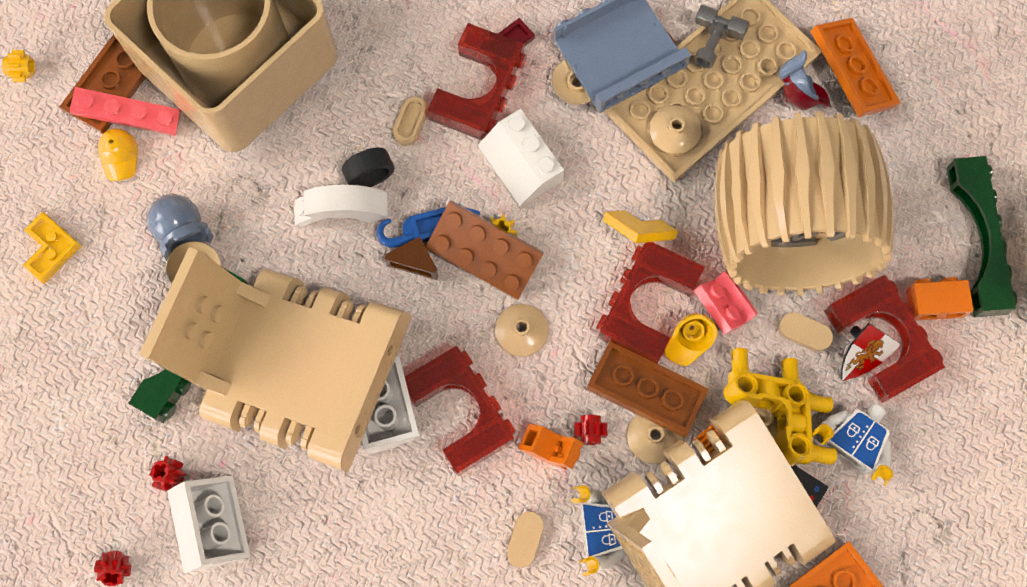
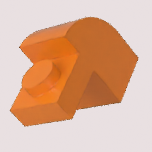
M529 424L518 449L536 459L566 470V468L573 469L578 461L583 442L576 438L558 435L544 426Z

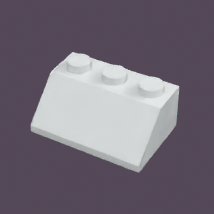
M521 109L499 121L478 144V148L519 207L524 206L563 181L564 169Z
M400 356L395 357L362 438L364 450L369 455L396 448L419 437Z
M233 475L186 481L167 491L184 574L214 568L251 557Z

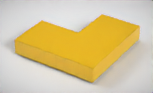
M626 210L605 212L603 218L608 225L634 243L674 240L678 233V230L663 220L641 221Z
M42 211L24 229L41 247L23 266L40 282L45 284L82 246Z

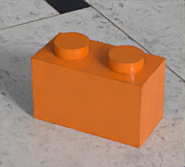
M957 277L944 278L941 282H931V279H919L906 290L911 321L964 318L973 312L968 280H958Z

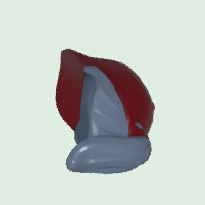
M805 50L788 60L780 68L779 77L785 83L784 95L787 103L800 110H808L818 105L832 108L825 89L814 83L811 76L805 73L804 64L807 60V52Z

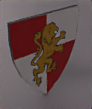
M867 323L863 329L859 326L852 327L850 334L855 339L844 355L841 367V380L853 379L873 370L883 363L901 344L870 323Z

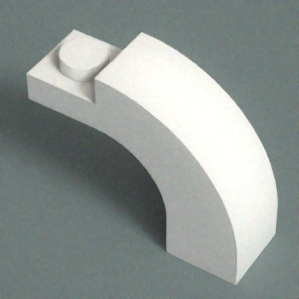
M328 185L305 190L303 197L295 199V225L303 227L328 218H352L367 223L388 217L387 192L359 185Z

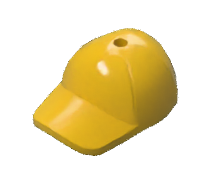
M122 129L107 130L101 136L98 145L99 158L106 177L113 182L132 178L136 174L138 155L135 137Z
M688 314L676 325L664 350L666 357L678 365H690L713 345L717 337L716 325L704 314Z

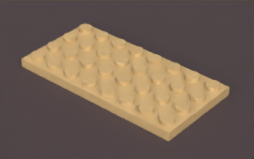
M731 0L718 11L719 16L730 20L732 16H736L749 21V27L743 41L729 35L725 39L719 40L714 51L717 59L712 68H703L694 62L698 49L705 48L710 37L708 28L700 26L676 46L678 50L686 47L691 57L688 67L603 111L673 183L680 179L784 88L785 83L779 77V70L788 60L805 50L807 52V60L804 64L805 70L821 56L822 51L769 0ZM671 105L690 109L698 117L702 128L698 144L689 152L680 155H672L661 151L651 140L649 132L653 116L660 109ZM674 123L672 124V127L674 129H680L681 125Z

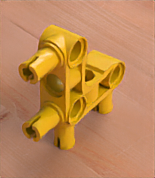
M745 348L733 349L731 351L732 371L728 375V384L724 387L723 391L725 399L732 405L740 399L746 400L755 408L770 410L771 413H774V416L777 418L775 442L790 466H794L797 463L806 465L811 462L827 465L834 464L837 459L836 449L814 445L811 411L825 414L832 411V397L811 394L799 380L798 359L785 358L781 361L782 378L750 372L748 350Z

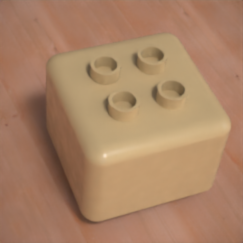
M114 0L109 4L104 15L107 26L138 70L222 149L229 152H239L245 149L333 67L338 57L337 48L320 0Z

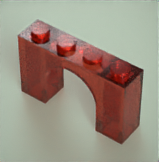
M467 23L458 42L459 56L483 64L491 69L496 76L495 85L486 95L475 99L463 98L437 88L427 112L430 121L483 140L497 124L498 121L495 119L498 113H503L507 104V98H505L507 92L514 89L517 81L516 72L518 68L522 69L524 67L527 55L524 54L523 43Z
M646 242L643 247L637 246L632 256V260L635 263L632 269L626 268L620 280L624 285L620 293L614 291L608 304L612 308L608 316L602 315L596 328L600 330L599 339L607 343L611 341L658 364L670 337L646 326L635 317L630 303L631 296L642 285L660 283L690 297L705 267L654 242Z
M886 275L837 300L824 310V313L838 334L869 318L882 319L890 323L898 331L902 341V352L898 361L867 380L881 403L886 402L945 368L942 355L937 349H933L928 341L927 332L922 326H918L913 318L912 309L907 303H903L898 295L895 283L892 280H888Z
M456 345L406 375L405 380L409 396L416 407L449 389L465 391L477 401L480 413L476 426L470 433L443 449L444 454L459 477L514 442L513 434L516 431L508 418L504 421L498 413L501 407L494 396L488 397L484 388L487 387V384L481 374L473 373L470 368L473 362L465 350L460 352Z

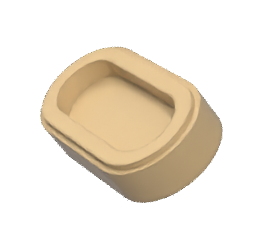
M417 96L409 97L401 107L393 127L394 139L400 145L410 146L418 140L428 115L427 104L422 98Z
M788 313L779 323V332L785 339L812 351H824L833 341V334L829 327L801 314Z
M524 512L516 520L507 550V557L515 567H527L535 558L544 527L542 518L535 512Z

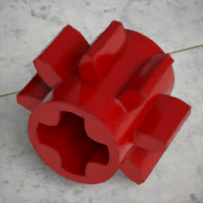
M600 415L580 416V422H575L574 437H581L583 445H600L601 438H607L608 436L607 422L601 423Z
M168 456L164 457V461L155 462L151 473H149V476L155 480L152 483V487L167 492L171 488L183 483L186 473L181 468L184 464Z
M120 551L103 552L101 560L95 561L94 572L97 573L96 580L101 581L106 586L123 584L124 576L128 577L131 575L132 565L128 564L129 556H125Z

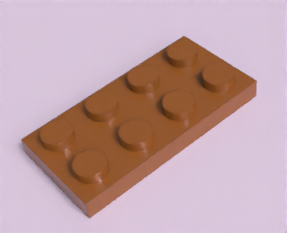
M113 34L59 108L103 134L113 123L72 115L69 112L75 87L131 99L146 77L138 70Z
M452 200L448 202L426 245L428 250L517 300L520 298L544 254L543 251Z
M611 341L586 390L684 438L689 434L708 392V388Z

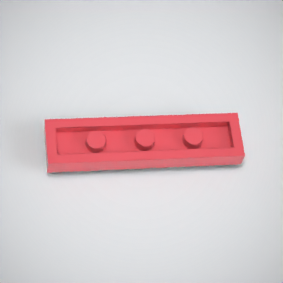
M79 87L74 89L69 111L72 115L176 136L181 115V109Z

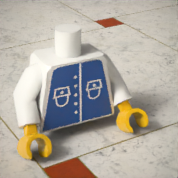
M871 404L866 413L855 409L852 412L844 410L831 415L812 432V436L816 434L821 435L823 438L821 445L835 448L839 457L865 475L873 472L875 469L871 475L873 481L879 476L884 481L883 486H886L893 478V471L890 468L891 442L888 439L890 431L880 424L886 411L879 405Z
M585 485L573 486L572 489H577L580 493L579 498L571 499L573 503H581L580 510L586 558L580 559L579 563L585 562L588 565V571L582 573L583 576H588L597 571L612 568L626 556V553L607 524L616 516L603 497V491L592 490Z

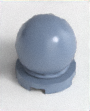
M169 194L161 196L152 203L146 222L150 233L160 242L159 249L166 261L170 253L182 243L189 241L212 242L213 234L207 223L201 222L197 206L188 197Z

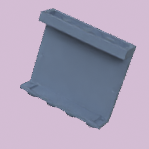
M603 0L598 6L592 9L586 8L578 16L571 20H563L554 28L553 40L599 113L688 67L691 57L686 47L678 50L646 0Z

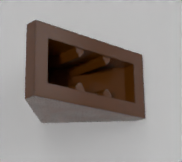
M420 237L385 255L384 260L388 267L438 280L437 268Z

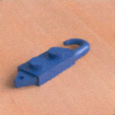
M446 207L409 216L403 224V235L394 238H387L384 235V228L391 223V219L383 220L376 230L377 239L383 246L388 248L400 247L418 237L421 238L422 242L429 241ZM466 208L471 212L480 215V211Z

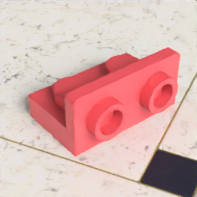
M728 271L723 272L712 281L701 284L694 290L724 335L741 328L758 314L740 286L735 284L734 280L730 278Z

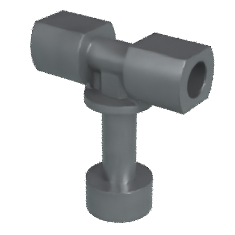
M701 4L695 23L707 27L710 37L705 48L698 49L694 62L700 67L712 68L717 59L714 51L719 40L725 39L729 35L743 41L749 27V21L736 16H732L731 20L718 15V10Z

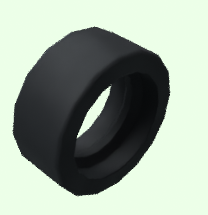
M381 147L363 150L350 157L342 165V173L348 185L373 187L385 181L392 175L395 169L387 150Z

